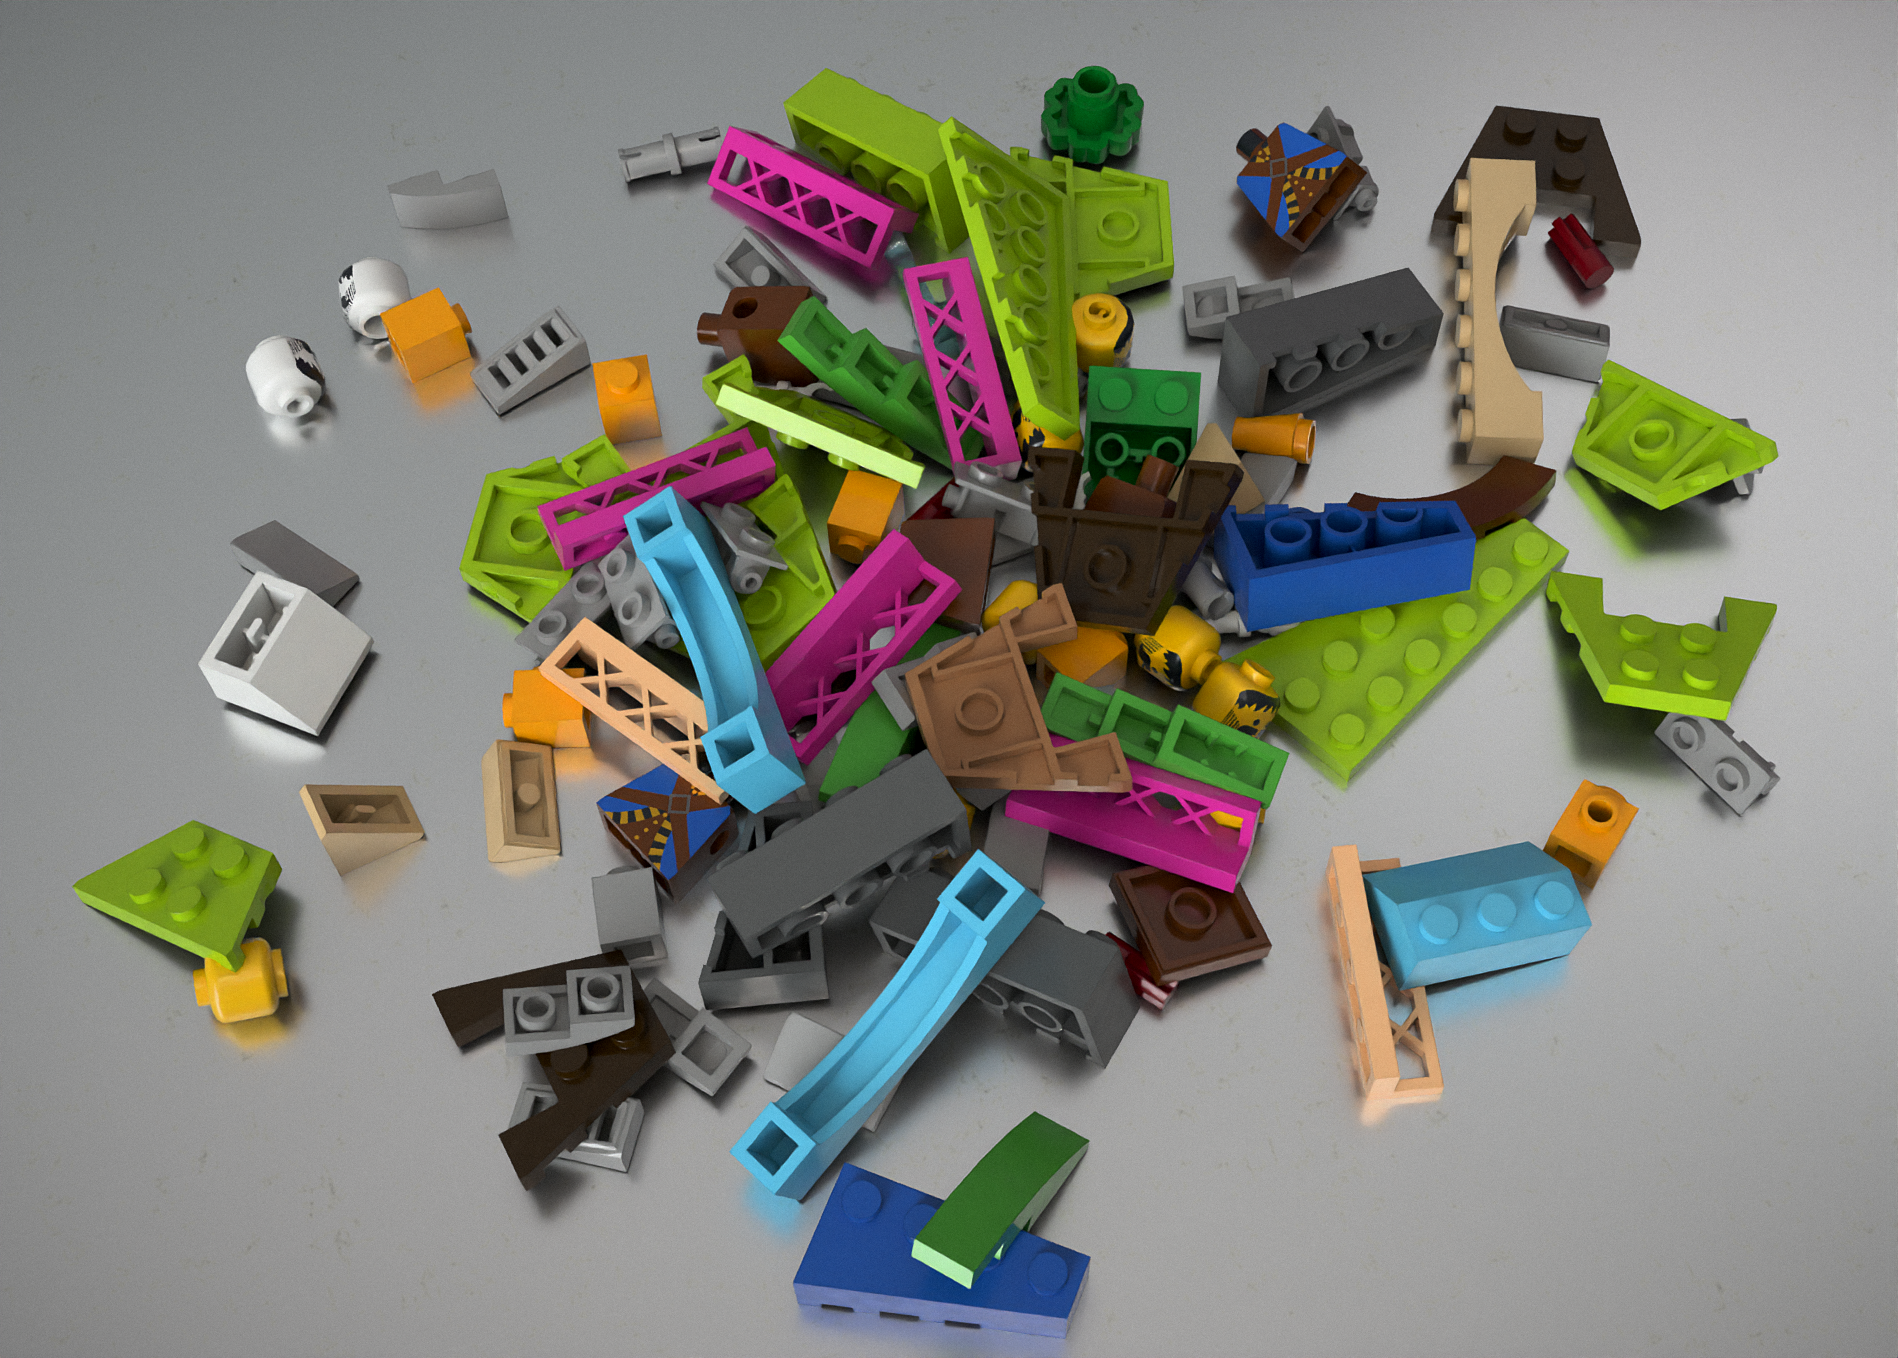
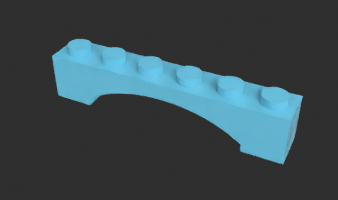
M669 486L624 515L623 518L637 558L645 564L662 594L694 666L704 700L708 724V733L700 738L716 784L754 814H757L806 784L735 592L729 583V576L709 523L696 508L672 486Z
M978 849L937 898L940 904L923 935L899 971L867 1012L810 1073L778 1101H770L729 1151L772 1194L802 1200L1045 904L1041 898Z

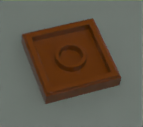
M1150 865L1112 874L1109 887L1157 987L1265 958L1272 948V944L1240 882H1238L1234 893Z

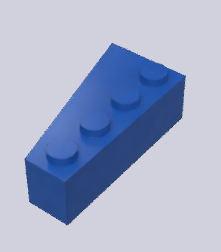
M1456 501L1379 502L1376 511H1360L1356 508L1348 507L1347 503H1324V512L1289 513L1288 504L1265 505L1264 514H1236V505H1228L1214 529L1213 558L1227 589L1234 595V604L1247 632L1470 590L1476 536Z
M844 1162L793 1280L798 1304L822 1307V1304L850 1307L856 1312L880 1315L881 1311L919 1316V1320L945 1323V1320L972 1323L979 1324L981 1328L1066 1339L1088 1281L1090 1256L1021 1230L1001 1259L998 1260L993 1257L977 1281L969 1289L911 1256L914 1239L945 1200Z

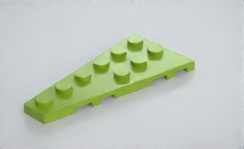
M951 116L938 128V132L1022 413L1036 426L1045 428L1065 441L1080 430L1076 328L1072 317L1074 280L1070 197Z
M1523 518L1516 523H1512L1485 536V538L1476 540L1470 590L1308 620L1222 662H1233L1242 665L1245 659H1250L1267 669L1275 677L1271 687L1280 697V708L1272 722L1348 782L1549 579L1550 572L1557 571L1566 562L1569 550L1526 518Z

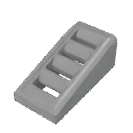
M557 306L536 319L472 370L470 376L495 411L500 415L590 364L591 360L585 338L561 307ZM558 342L562 343L559 347L554 345ZM542 352L545 358L539 362L535 355ZM521 363L528 370L522 376L515 368V366ZM501 374H504L511 383L505 390L495 379Z
M523 1082L508 1129L530 1118L535 1102L546 1104L545 1109L558 1103V1098L552 1086ZM628 1097L618 1108L611 1105L587 1128L586 1133L588 1137L571 1153L564 1149L557 1157L627 1172L645 1113L640 1099ZM604 1118L614 1119L608 1142L597 1141Z

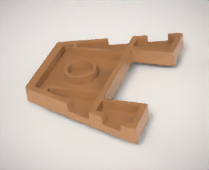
M1062 583L1052 585L1042 591V598L1023 610L1015 607L1000 616L998 625L976 638L971 639L968 635L905 673L906 688L925 748L929 751L952 788L1113 793L1132 791V776L1116 732L1056 748L1053 747L1021 653L1077 639L1078 626Z

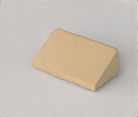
M496 739L481 760L489 862H509L557 855L561 851L552 746Z

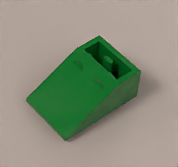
M1089 366L1083 453L1085 459L1082 468V475L1089 471L1092 479L1084 488V494L1088 500L1100 480L1105 476H1111L1135 485L1147 455L1155 456L1179 467L1170 488L1171 491L1186 464V460H1188L1197 443L1201 372Z

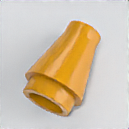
M1302 413L1250 418L1236 417L1232 431L1233 449L1256 454L1286 456L1302 464H1310L1316 441L1315 420L1304 419Z

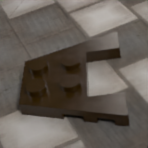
M1497 105L1437 207L1431 225V232L1455 235L1457 224H1463L1462 212L1454 211V189L1457 179H1465L1471 158L1535 161L1536 203L1590 209L1592 211L1590 237L1605 255L1637 258L1641 247V236L1599 118Z
M1029 446L1028 467L1033 470L1035 492L1030 493L1032 514L1037 517L1039 544L1034 546L1038 600L1042 598V591L1052 585L1062 583L1078 627L1155 636L1242 482L1244 471L1237 464L1186 460L1173 518L1073 509L1085 458L1076 450Z
M620 949L442 989L433 993L432 996L452 1038L459 1048L504 1024L503 989L566 985V970L630 965ZM632 969L631 981L635 1026L589 1043L555 1051L536 1053L558 1098V1103L498 1134L514 1170L526 1191L535 1187L546 1177L543 1169L564 1149L571 1153L588 1137L585 1129L611 1105L618 1108L622 1102L626 1101L628 1097L676 1053L670 1038Z

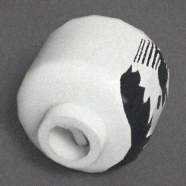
M377 257L363 258L346 268L338 281L342 314L345 322L351 329L369 338H387L388 336L380 313L411 300L407 275L401 266L390 260Z
M284 335L269 337L256 346L246 363L247 377L256 400L264 411L270 414L288 417L302 416L308 413L321 400L326 390L325 376L315 352L307 342L298 338Z

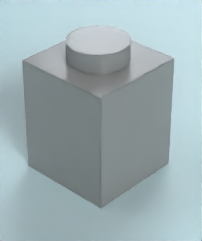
M621 866L610 870L606 875L592 877L598 937L602 953L621 949L629 965L668 958L660 894L652 867L640 869L636 866Z

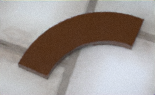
M1503 456L1481 478L1464 487L1444 494L1421 498L1396 499L1369 496L1355 492L1347 506L1360 511H1376L1379 502L1456 501L1474 532L1476 540L1485 538V531L1507 521L1516 523L1533 511L1555 486L1557 470Z

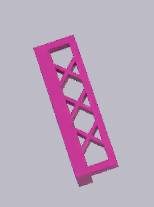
M729 126L707 182L708 185L852 260L876 270L879 268L893 232L912 233L919 216L918 213L756 131ZM737 153L747 158L753 176L752 180L739 186L727 180ZM762 166L770 169L771 171L764 173ZM783 176L788 179L794 200L777 206L773 203L768 183ZM803 187L811 190L812 192L805 194ZM757 189L758 196L750 191ZM824 197L830 202L835 221L819 228L814 225L808 204ZM844 208L854 213L846 216ZM797 209L799 217L790 212ZM862 219H867L878 225L867 252L855 246L849 226ZM838 231L840 238L834 236L831 233Z
M968 257L904 269L903 279L953 473L956 461L968 466L972 462L977 461L998 469L1003 474L1002 479L1008 481L1016 479L1022 459ZM943 279L942 285L947 300V305L943 310L922 298L919 283ZM927 315L936 320L931 329ZM943 325L955 331L961 353L956 361L935 348L933 339ZM940 366L949 370L945 379H943ZM956 375L966 380L969 384L974 403L970 412L951 402L948 398L947 389ZM954 417L963 422L958 431L956 429ZM969 427L982 434L987 457L968 461L964 460L960 441Z
M746 427L537 506L538 514L564 571L609 554L629 534L623 516L667 487L672 486L706 517L707 515L700 507L702 501L723 508L725 503L737 505L758 497L775 483L776 465L767 447L757 449ZM740 448L742 449L743 456L716 465L719 456ZM707 461L705 466L700 465V463ZM679 471L690 474V476L664 485L668 475ZM655 481L653 486L647 484ZM626 491L639 494L611 505L615 495ZM602 501L600 506L595 505V503ZM573 511L587 514L561 525H558L556 518Z
M895 529L885 537L765 673L787 733L803 716L817 713V725L801 743L789 735L797 759L806 766L812 762L854 714L855 710L875 690L871 682L884 669L896 666L962 591L956 580L925 561L909 538ZM923 579L937 586L924 603L908 606V596ZM895 626V636L885 647L870 650V639L879 629ZM856 669V680L847 691L831 694V684L839 674Z
M1049 733L1052 745L1055 748L1077 742ZM1126 757L1125 759L1132 776V791L1113 793L1012 790L1007 798L1006 817L1047 829L1049 832L1234 893L1250 858L1262 805L1261 801ZM1161 791L1173 795L1184 808L1175 811L1163 807L1152 794ZM1219 810L1243 818L1241 831L1218 825L1210 813Z

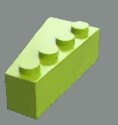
M828 68L821 71L783 102L795 143L835 172L843 176L848 172H852L857 183L918 213L919 216L914 229L918 230L924 224L938 235L935 238V244L942 250L950 254L970 237L938 132V128L943 123L933 119L925 112H918L895 101L889 95H882L861 85L855 79L847 78Z

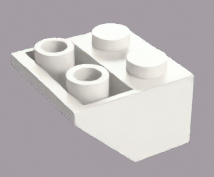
M257 570L198 665L217 698L318 736L374 644L372 636L309 589Z

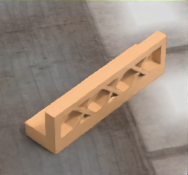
M584 617L538 667L541 675L721 805L729 794L716 784V781L699 770L698 752L705 751L700 737L708 733L704 701L591 620ZM578 653L582 661L598 671V676L573 679L561 669ZM620 687L641 702L643 708L617 711L609 705L608 688ZM599 689L600 698L596 696L594 693H592L590 690ZM653 720H666L687 735L688 740L670 743L660 742L654 737ZM644 721L645 730L634 722ZM690 753V763L680 755Z
M1355 844L1333 846L1325 874L1366 1100L1442 1094L1444 1083L1425 987L1420 986L1399 991L1411 1000L1413 1010L1402 1026L1389 1018L1384 990L1389 984L1396 990H1398L1391 968H1388L1378 960L1373 935L1376 927L1368 908L1362 877L1365 874L1401 867L1399 858L1359 861L1357 845ZM1414 1023L1418 1038L1408 1032ZM1399 1042L1422 1058L1425 1077L1400 1079L1395 1052Z

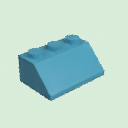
M1529 841L1362 875L1368 908L1399 991L1569 955L1592 926L1570 869Z

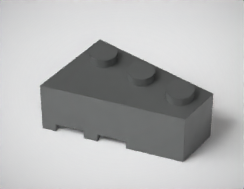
M812 800L771 804L757 814L749 810L737 851L748 850L751 852L770 841L772 833L785 822L798 817L805 820L814 815ZM724 910L719 911L714 927L715 936L706 965L703 964L698 981L706 1010L829 999L823 924L752 959Z

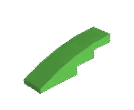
M815 296L801 302L777 341L821 381L863 414L910 446L952 469L927 369L917 359L903 365L867 328L852 334ZM947 390V394H948L949 400H950L951 402L955 403L956 405L960 406L961 408L965 409L966 411H968V410ZM954 417L956 429L958 431L963 422ZM972 427L968 428L960 441L964 460L977 459L984 446L982 434Z
M933 623L897 665L924 657L935 644L959 637L961 631ZM876 689L855 710L819 790V801L826 803L835 793L849 786L860 788L879 777L881 769L891 760L904 754L912 755L915 749L919 726L902 731Z
M1058 672L1053 677L1040 708L1049 733L1079 742L1116 732L1124 757L1261 801V808L1266 810L1271 805L1290 754L1179 704L1171 712L1119 688H1116L1111 696Z
M1034 1111L1007 1133L948 1196L914 1239L911 1256L971 1289L993 1257L1000 1260L1020 1231L1028 1232L1087 1151L1090 1140Z

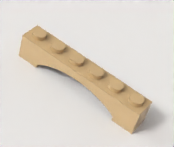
M1471 158L1465 179H1457L1455 183L1454 211L1462 212L1463 224L1458 223L1456 226L1454 239L1455 256H1463V269H1458L1456 274L1455 301L1464 302V315H1458L1455 342L1456 347L1465 348V362L1460 361L1457 368L1456 392L1459 395H1465L1466 409L1459 410L1457 441L1466 443V464L1496 465L1503 456L1535 464L1544 440L1542 391H1531L1512 363L1500 331L1495 299L1498 262L1515 236H1527L1537 205L1535 161Z

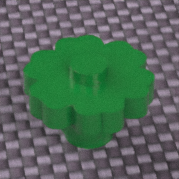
M1087 66L1080 69L1073 79H1058L1054 86L1045 92L1044 111L1041 114V132L1047 138L1048 145L1052 149H1068L1069 158L1073 159V161H1087L1099 164L1106 160L1108 153L1117 156L1128 154L1132 146L1140 141L1144 101L1138 95L1134 85L1129 83L1118 84L1115 75L1104 67Z

